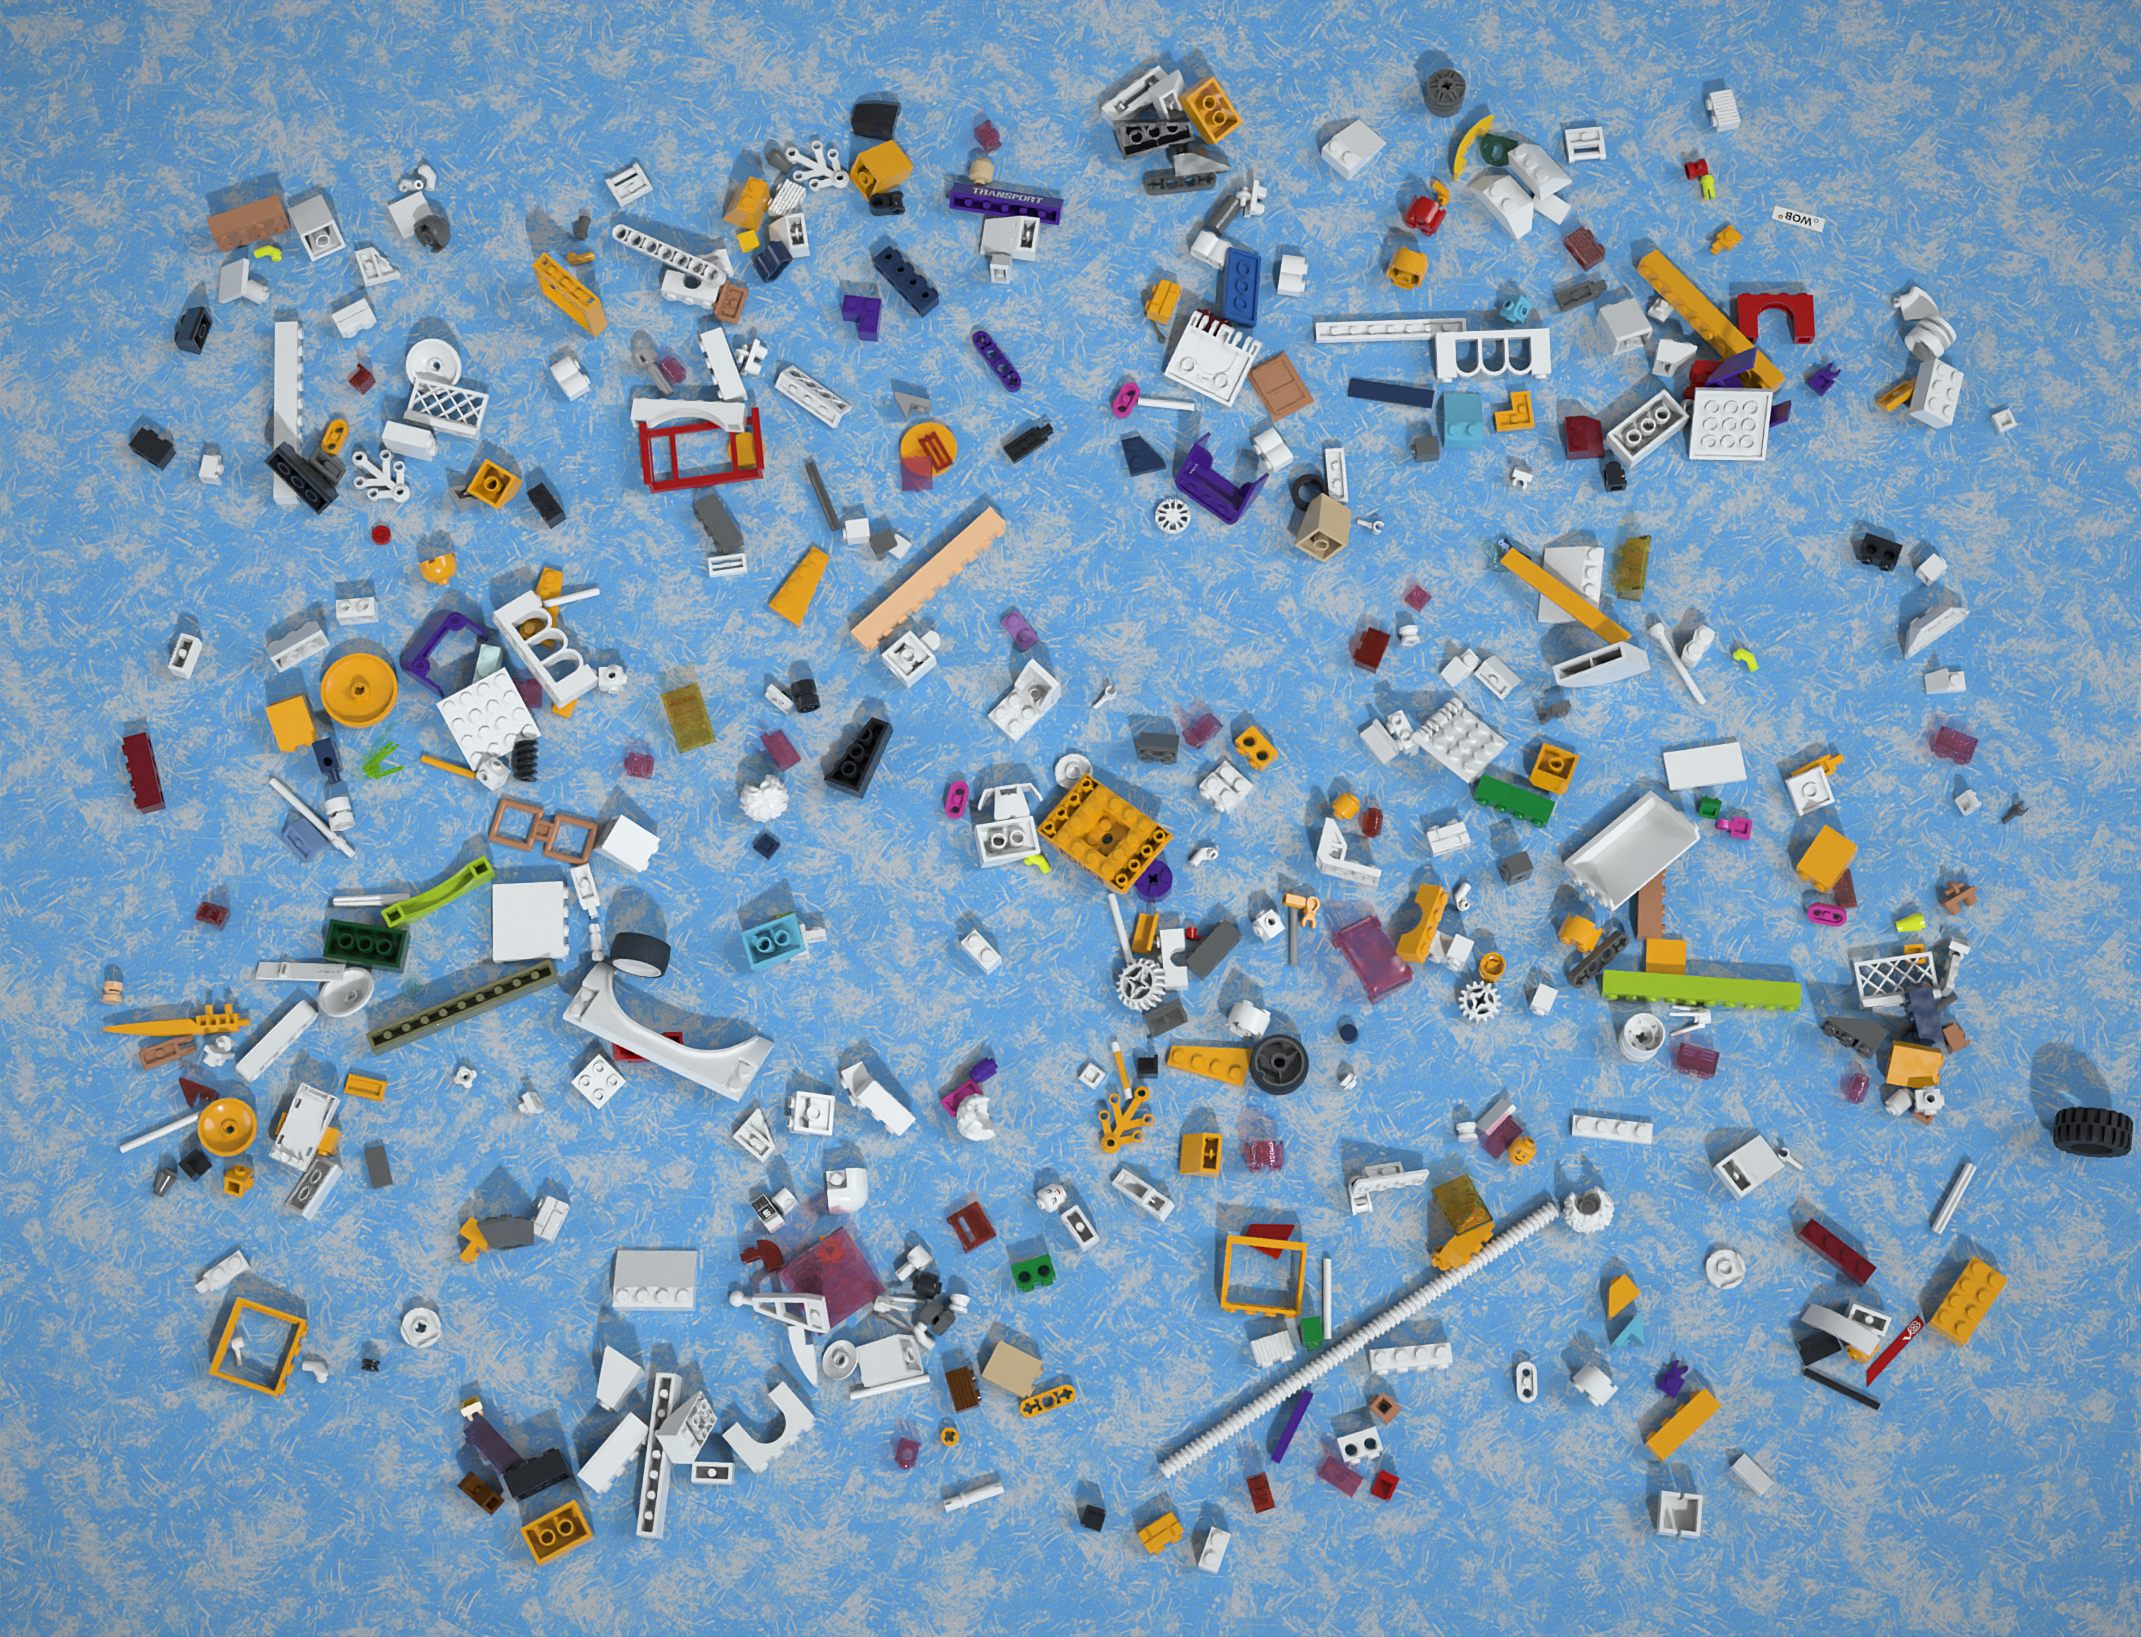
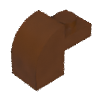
M471 1470L457 1485L459 1489L491 1516L505 1501Z

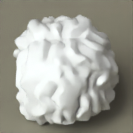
M767 774L765 781L760 784L759 788L744 784L740 796L741 805L739 807L745 812V815L753 818L754 821L765 823L768 820L779 817L781 812L786 810L789 797L788 789L784 787L783 783H780L778 777Z
M1597 1186L1586 1191L1583 1197L1571 1192L1564 1201L1565 1208L1563 1212L1565 1213V1222L1572 1226L1574 1231L1589 1234L1598 1230L1602 1231L1605 1226H1609L1611 1218L1614 1216L1613 1200L1604 1190Z

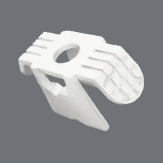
M1032 783L998 786L984 790L978 810H982L987 797L995 796V822L1028 817L1030 811L1023 792L1030 791L1039 802L1043 801V798Z

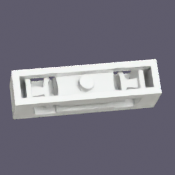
M1159 65L1156 68L1149 69L1141 79L1134 80L1126 90L1122 89L1115 98L1107 100L1101 107V116L1115 131L1114 120H1131L1153 104L1149 91L1145 92L1148 86L1150 88L1168 75Z

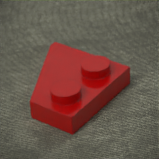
M1251 1224L1245 1236L1288 1241L1295 1226L1292 1224ZM1248 1245L1275 1260H1278L1283 1251L1281 1248Z

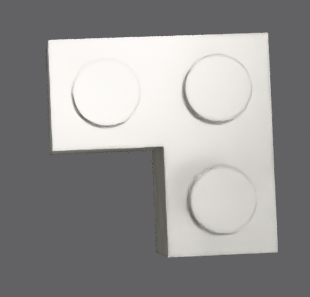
M1437 930L1427 956L1434 963L1439 964L1441 962L1446 964L1447 968L1457 972L1459 970L1462 972L1472 951L1474 941L1459 934H1456L1455 938Z

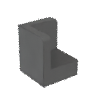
M890 529L869 539L870 546L879 561L886 558L885 552L898 546Z

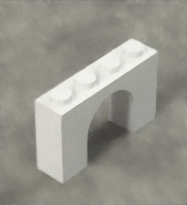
M784 1382L768 1394L770 1399L784 1413L786 1419L784 1433L778 1440L768 1444L756 1442L738 1422L722 1435L755 1474L758 1471L759 1473L765 1471L769 1467L768 1462L773 1458L775 1460L778 1459L785 1452L783 1449L786 1446L794 1445L800 1439L799 1435L803 1431L808 1432L815 1426L816 1418Z

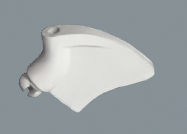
M1912 286L1909 293L1892 300L1895 308H1901L1904 322L1922 320L1925 314L1928 313L1940 317L1934 301L1926 292L1918 287Z

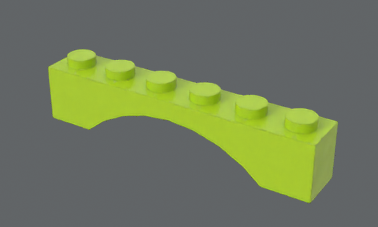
M483 855L468 863L454 876L440 885L415 897L399 901L382 910L381 913L389 928L401 930L493 880L497 876L486 856Z

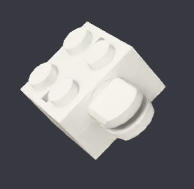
M908 631L881 655L882 661L909 689L937 664L936 657L932 653L940 646V637L936 632L928 631L918 639L911 631Z

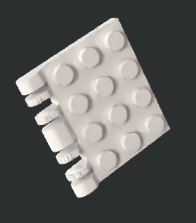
M1195 310L1164 375L1232 408L1263 343L1255 339L1248 353L1247 350L1253 338L1249 336L1245 340L1243 348L1240 349L1236 346L1242 338V332L1238 331L1232 344H1230L1229 342L1235 329L1225 324L1221 325L1215 337L1213 335L1217 330L1219 321L1215 320L1211 325L1209 333H1207L1203 329L1208 323L1209 316L1204 315L1197 328L1196 326L1202 317V313Z
M1455 697L1451 698L1442 709L1440 708L1412 735L1416 743L1467 783L1474 779L1508 745L1506 740L1466 710L1462 702Z

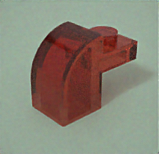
M756 1240L757 1249L750 1247L743 1250V1253L740 1254L743 1265L762 1259L767 1274L786 1268L779 1247L769 1240Z

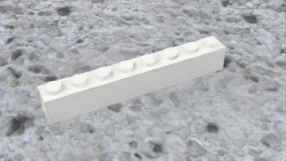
M656 1373L636 1535L642 1538H663L672 1461L656 1434L664 1420L679 1408L682 1377L672 1373Z

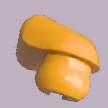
M1437 180L1431 187L1438 193L1437 203L1444 207L1449 203L1450 192Z
M592 251L579 255L569 252L566 255L567 262L570 265L583 264L595 260Z

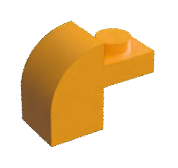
M472 1216L459 1231L463 1237L470 1241L469 1245L459 1256L467 1265L470 1262L476 1261L480 1255V1249L486 1254L490 1249V1246L477 1227V1222L479 1221Z

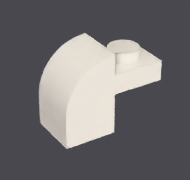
M805 924L799 925L806 951L792 957L790 960L810 959L808 943L828 941L825 928L813 927L810 928V931H806Z

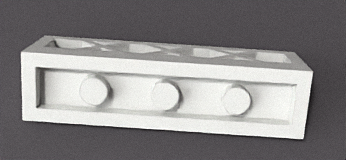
M793 365L780 373L775 388L833 428L838 426L842 416L848 413L852 407Z

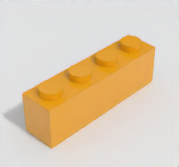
M1705 1388L1701 1392L1697 1389L1689 1396L1691 1401L1687 1405L1682 1403L1674 1410L1677 1414L1672 1419L1668 1416L1660 1424L1662 1428L1658 1432L1653 1430L1646 1437L1648 1441L1644 1446L1660 1463L1721 1407L1718 1401Z

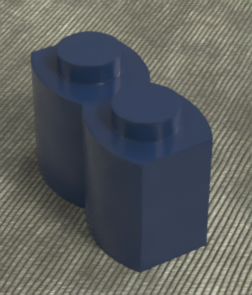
M782 241L769 242L765 246L766 248L763 253L757 255L753 263L754 268L764 283L774 282L793 260V257Z

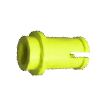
M1712 175L1701 177L1700 184L1703 186L1704 200H1709V192L1711 200L1715 199V179Z

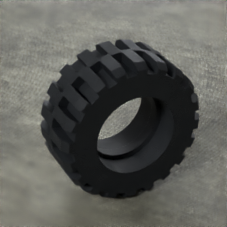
M2095 1107L2064 1108L2055 1115L2053 1143L2059 1150L2079 1156L2097 1158L2125 1156L2131 1150L2133 1121L2128 1115L2114 1110L2098 1109Z

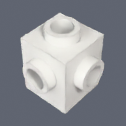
M615 664L608 665V667H599V688L601 691H608V693L612 694L624 691V684H627V673H624L622 667Z
M493 757L480 763L476 778L494 791L505 784L511 770Z
M1272 909L1268 912L1261 911L1254 916L1256 920L1251 923L1255 934L1261 937L1264 943L1285 929L1281 923L1280 916Z
M1924 1086L1922 1090H1915V1113L1924 1112L1925 1115H1936L1937 1111L1941 1110V1106H1944V1094H1940V1089H1935L1934 1086Z

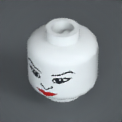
M1051 1183L1038 1191L1036 1203L1041 1210L1044 1209L1051 1213L1065 1205L1067 1195L1061 1185Z

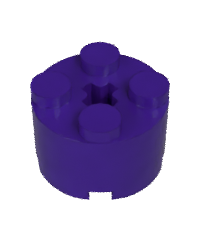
M1154 859L1134 883L1137 896L1148 903L1165 900L1172 890L1173 875L1170 868L1162 861ZM1150 879H1151V880L1156 879V883H1155V882L1150 883Z

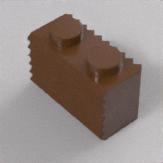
M968 1366L944 1373L956 1414L980 1407L979 1402L982 1401L979 1389L975 1390L973 1382H976L973 1370L969 1371Z

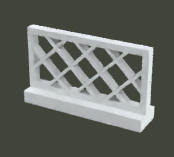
M416 378L407 412L405 411L403 419L407 424L479 440L481 434L479 431L489 395ZM420 384L428 385L430 391L421 396L418 392ZM445 389L448 395L438 400L435 392ZM458 393L464 394L466 400L456 404L453 396ZM433 394L437 402L427 407L423 399ZM477 397L483 398L482 405L475 409L471 401ZM451 398L455 406L445 411L441 403ZM422 401L425 409L420 412L412 411L414 404ZM469 402L473 410L463 415L459 407ZM439 405L443 413L433 416L429 410ZM457 409L461 417L455 421L450 420L447 414ZM474 413L478 418L476 426L468 424L466 418Z
M1932 951L1853 963L1860 999V1011L1904 1005L1902 994L1905 992L1900 984L1905 978L1916 984L1926 975L1932 980L1934 999L1938 1000L1942 997L1941 990L1938 988ZM1927 957L1929 965L1926 970L1916 964L1919 958ZM1902 960L1911 964L1906 973L1896 967ZM1881 963H1886L1891 967L1886 976L1877 970ZM1860 966H1867L1872 970L1867 979L1860 974ZM1913 967L1923 973L1918 981L1908 975ZM1893 970L1903 975L1898 984L1888 978ZM1874 972L1884 978L1879 987L1869 981ZM1885 981L1895 986L1892 993H1886L1880 989ZM1866 983L1876 989L1872 996L1864 997L1863 988Z

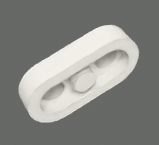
M1522 1362L1516 1369L1517 1397L1523 1403L1534 1401L1538 1393L1537 1370L1530 1362ZM1528 1370L1529 1376H1524L1522 1371ZM1529 1390L1530 1396H1524L1523 1391Z

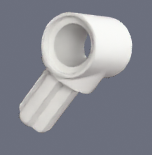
M919 1244L907 1255L908 1261L895 1274L901 1281H904L915 1270H924L931 1264L933 1258Z

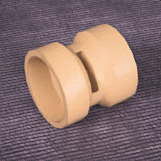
M105 981L103 983L105 994L102 996V1002L112 1005L122 1004V996L120 994L123 990V983Z

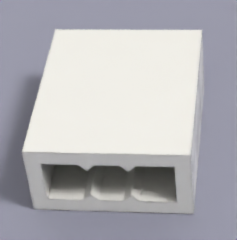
M387 421L382 435V440L387 450L430 462L433 456H436L438 445L431 431Z

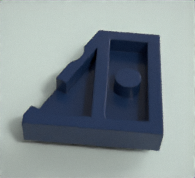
M1140 436L1121 440L1130 477L1166 469L1162 459Z

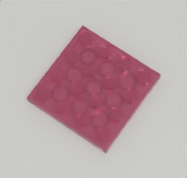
M843 1226L776 1271L790 1293H809L825 1296L830 1329L886 1291ZM797 1303L806 1316L804 1303ZM817 1332L819 1337L824 1334L821 1332Z

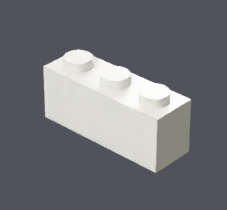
M872 1076L855 1092L858 1098L856 1101L864 1109L868 1107L872 1110L870 1114L878 1122L880 1120L886 1123L884 1127L891 1134L896 1132L900 1136L916 1120L914 1115Z

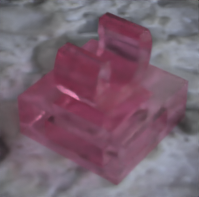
M1416 585L1405 598V602L1420 613L1432 596Z

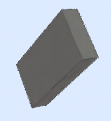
M384 1146L364 1151L373 1189L393 1185Z

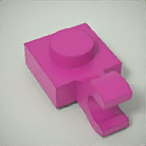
M1735 816L1732 818V821L1719 819L1716 829L1730 831L1729 837L1748 841L1753 821Z

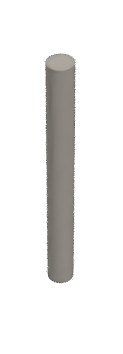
M1290 889L1289 893L1297 894V889ZM1289 906L1290 966H1298L1297 908Z

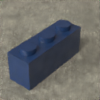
M1927 981L1903 987L1905 992L1902 994L1905 1005H1908L1909 1009L1907 1018L1914 1029L1911 1031L1913 1041L1924 1046L1945 1041L1932 986Z

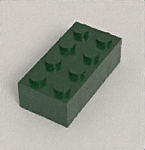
M330 919L322 957L329 963L403 974L411 936L407 930Z

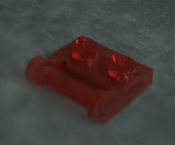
M977 1201L946 1219L947 1223L952 1225L963 1244L965 1254L972 1252L977 1247L997 1236ZM962 1217L976 1239L973 1242L969 1241L958 1222Z

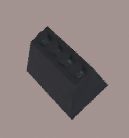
M285 441L264 461L318 515L339 496L335 488L329 485L320 473L314 471L309 466L307 460L301 458L295 452V449Z

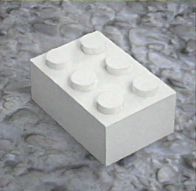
M1936 358L1920 363L1908 414L1935 429L1952 425L1964 373Z

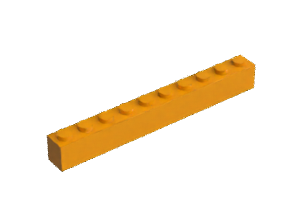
M1657 249L1641 259L1636 268L1640 276L1725 360L1732 355L1755 347ZM1758 349L1754 368L1739 373L1753 388L1772 389L1773 393L1780 389L1786 379Z

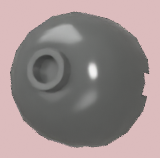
M427 215L414 224L416 226L414 233L424 247H426V244L433 248L431 252L439 253L448 245L451 233L449 224L444 218Z

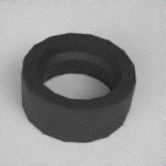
M1316 474L1302 475L1293 484L1292 500L1296 507L1306 512L1310 502H1305L1299 497V489L1303 484H1315L1320 488L1321 493L1328 494L1326 482Z

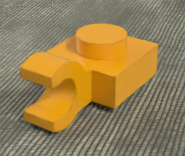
M1729 225L1716 236L1715 239L1717 241L1712 245L1713 248L1710 251L1714 255H1717L1724 248L1730 251L1742 241L1743 237Z

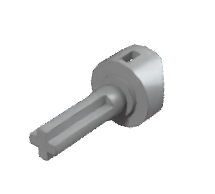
M642 348L633 355V363L639 371L647 369L665 398L671 396L674 391L655 364L660 358L654 349Z

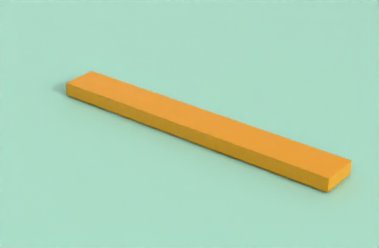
M1513 547L1500 560L1503 566L1610 645L1621 641L1627 642L1631 637L1630 633Z

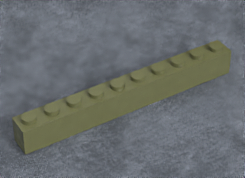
M548 959L368 1032L366 1036L373 1053L379 1056L560 981L553 963Z

